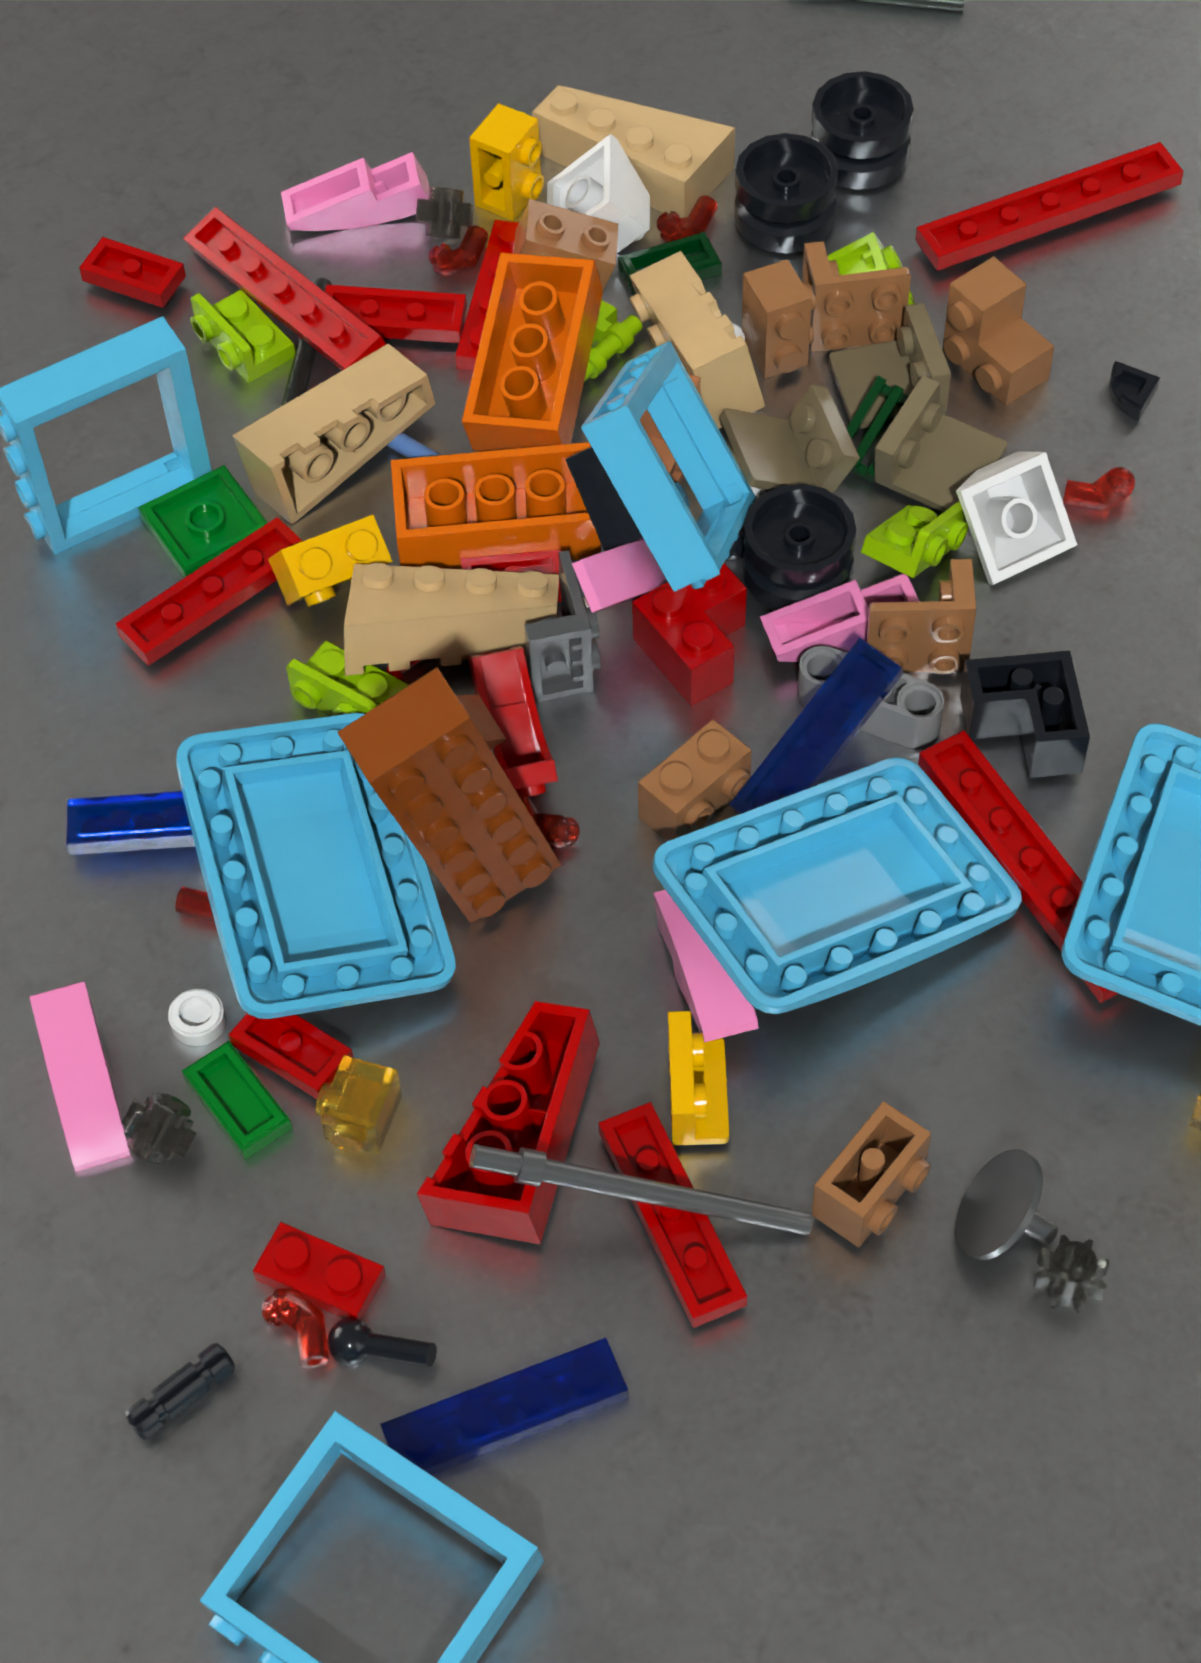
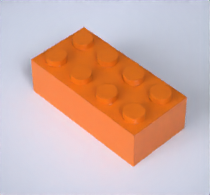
M500 253L462 418V424L473 451L484 452L571 444L603 295L595 260Z
M583 442L391 460L396 538L400 566H436L443 569H462L461 558L561 549V551L569 550L571 560H580L601 553V542L565 460L590 448V443Z

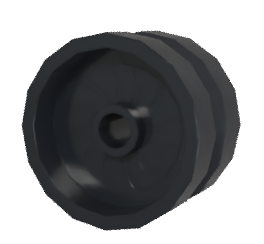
M867 71L844 73L829 79L817 90L812 103L811 121L813 130L811 138L822 143L834 155L838 166L837 186L856 190L878 188L893 182L905 171L910 155V131L913 123L914 107L911 95L902 84L886 75Z
M789 133L769 135L749 144L739 155L735 169V189L737 193L734 204V218L738 232L752 245L765 251L784 254L804 251L805 243L823 241L833 229L836 213L835 194L838 183V166L834 155L822 143L805 135Z
M807 484L783 485L762 494L749 507L743 528L744 550L742 570L745 586L756 601L772 611H776L851 582L857 530L854 515L843 499L825 488Z

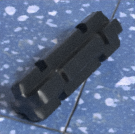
M211 1344L197 1355L199 1361L196 1364L186 1363L150 1392L153 1397L148 1401L142 1397L126 1410V1419L138 1436L142 1439L150 1438L164 1427L161 1422L166 1417L173 1420L210 1391L207 1386L212 1381L219 1384L234 1372V1362L220 1344Z

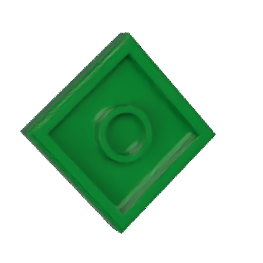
M225 465L138 507L141 520L183 578L268 523Z

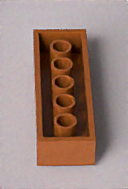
M438 668L430 671L337 732L372 788L470 924L480 918L494 915L501 910L507 900L526 888L540 885L550 876L553 870L561 866L555 853L473 720Z

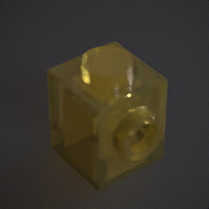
M343 1055L332 1084L325 1083L322 1086L316 1102L315 1112L317 1116H320L325 1139L329 1140L335 1147L346 1152L358 1153L364 1150L379 1155L402 1098L398 1071Z

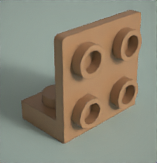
M824 241L805 243L802 283L807 282L811 286L816 301L815 310L811 311L810 324L813 330L814 341L809 344L810 351L839 350L897 340V328L903 327L905 306L908 305L911 283L909 268L903 267L839 275L836 260H828Z
M951 559L948 580L939 581V601L871 603L869 605L865 659L902 673L934 672L937 674L964 672L965 660H970L976 616L972 559Z

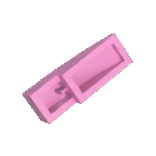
M413 152L373 169L369 167L363 157L281 192L286 224L290 230L299 231L347 230L379 225L434 208L427 175Z
M644 539L572 563L592 613L607 610L621 603L637 599L667 582L665 575Z
M901 574L860 590L857 581L853 580L760 616V620L777 661L800 662L801 656L807 650L817 646L832 647L852 655L866 653L869 605L871 603L920 601L909 577Z
M666 890L654 892L658 928L672 957L675 978L700 1033L703 1032L704 1043L759 1029L754 1007L743 996Z
M85 981L29 996L53 1094L75 1172L130 1157V1148L108 1060Z

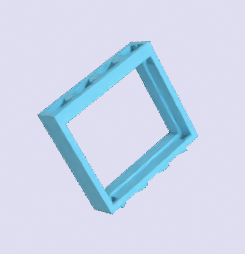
M163 316L0 387V433L3 439L11 444L4 448V452L13 472L17 477L20 476L21 478L14 481L15 488L26 509L30 508L29 512L24 513V518L30 525L35 540L38 541L44 538L54 555L139 517V506L212 471L186 348ZM156 374L174 452L55 505L33 428Z
M668 341L626 362L583 423L581 429L672 590L675 592L690 584L693 589H699L704 587L707 580L720 575V569L724 561L730 556L729 551L733 543L739 538L738 533L756 496L750 485H748L745 476L671 341ZM646 409L703 509L697 523L640 422Z
M334 1411L199 1600L214 1614L208 1625L238 1647L246 1637L262 1648L264 1651L258 1659L260 1663H321L240 1606L236 1601L342 1454L503 1563V1566L437 1662L477 1663L545 1562L538 1547Z

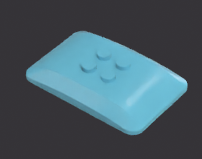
M350 713L202 733L186 738L177 750L176 767L187 815L235 994L241 1008L249 1015L259 1019H274L434 992L444 988L451 982L455 972L454 952L426 861L372 788L337 733L363 716L364 713Z
M1158 723L1148 724L1140 728L1132 742L1062 945L1061 956L1064 965L1077 977L1200 1026L1201 738L1167 725Z
M897 757L885 759L667 841L658 847L654 854L652 869L659 882L746 1000L754 1008L771 1014L788 1012L825 1000L945 951L1008 920L1016 914L1022 901L1021 891L1015 881L923 769L910 760Z

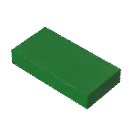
M227 1041L181 1070L186 1083L244 1160L292 1130L291 1121L230 1041Z

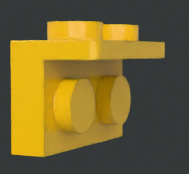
M691 1011L668 1012L672 1145L726 1144L729 1141L725 1042L720 1038L704 1043L703 1032L692 1033Z

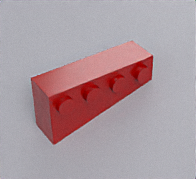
M539 1001L534 1002L500 1057V1068L488 1087L482 1086L472 1102L474 1110L458 1135L453 1133L442 1151L444 1159L433 1177L427 1176L416 1193L430 1225L541 1244L558 1185L542 1182L539 1187L515 1183L513 1176L471 1168L469 1166L470 1155L474 1144L519 1152L520 1148L523 1147L546 1152L547 1159L565 1162L600 1045L590 1009Z

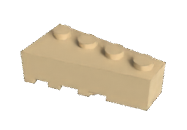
M558 85L532 111V117L538 119L539 140L542 142L541 156L568 167L611 134L618 139L648 191L650 207L683 223L691 217L734 169L735 127Z
M681 251L630 275L636 294L629 297V300L637 318L641 323L649 321L651 327L647 328V332L655 348L671 341L688 374L701 377L700 396L718 429L723 427L719 416L725 408L753 413L765 407L746 342L741 335L736 337L732 322L726 314L722 316L715 298L710 291L706 293L700 277Z
M388 343L233 434L232 437L254 493L293 525L436 403L428 374Z
M383 563L354 564L344 621L345 676L364 674L363 666L388 663L389 671L410 669V661L436 658L440 659L441 666L459 665L461 661L468 658V655L514 646L523 647L525 658H527L524 624L539 622L549 617L558 618L559 575L543 574L537 571H527L524 573L500 572L484 568L462 570L443 569L436 566H388Z

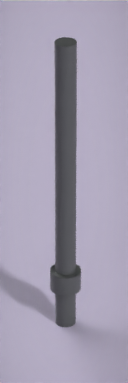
M474 1144L470 1155L469 1166L471 1168L513 1176L514 1182L539 1187L542 1182L806 1236L809 1235L813 1225V1214L811 1212L547 1159V1154L543 1151L521 1147L519 1152Z

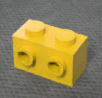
M498 103L469 137L474 203L479 208L514 222L526 207L529 199L536 200L544 185L540 164L542 142L539 140L537 118Z
M373 514L284 548L268 559L287 606L305 599L308 607L335 597L334 587L351 582L354 564L383 563L388 565L393 562Z

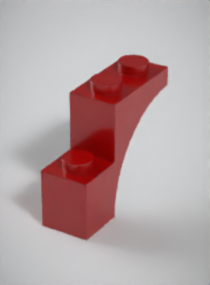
M514 646L468 655L475 695L479 694L506 740L491 750L520 798L547 792L546 783L556 782L558 777L555 761L548 749L539 720L524 648Z

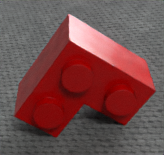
M723 563L720 569V575L707 580L704 587L693 589L690 584L674 592L670 584L666 582L632 601L634 641L691 707L733 683L734 645L726 636L745 626L747 588L725 563Z

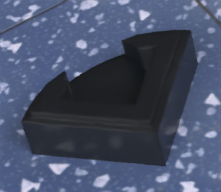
M1115 361L1109 382L1111 397L1123 413L1139 421L1158 389L1160 377Z

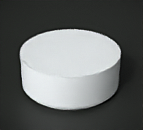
M187 990L178 995L169 1007L168 1020L176 1039L185 1045L195 1047L208 1045L215 1041L225 1029L226 1015L220 998L209 990Z

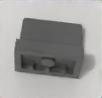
M569 550L558 552L563 617H549L539 622L524 624L528 673L535 703L594 691L593 670L601 669L599 650L595 638L600 637L596 612H591L590 607H586L583 599L585 595L572 566Z

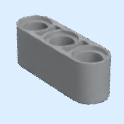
M813 647L801 656L797 696L799 703L804 709L907 748H928L938 740L944 708V697L937 686L832 647Z

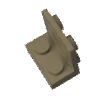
M924 302L905 306L903 327L897 328V340L835 351L829 354V365L850 422L878 375L886 379V384L894 388L896 384L903 388V394L907 396L911 394L922 375L940 382L939 404L944 406L943 413H947L951 371ZM879 396L860 429L872 425L886 401L885 398ZM895 405L885 424L892 423L901 409L900 406Z
M922 375L875 447L874 482L941 512H945L959 501L956 490L976 470L1002 459L1007 451V442L943 414L944 406L939 404L940 382Z
M811 384L787 419L727 408L719 416L745 479L751 487L773 490L783 485L807 484L825 488L834 493L860 458L828 387Z

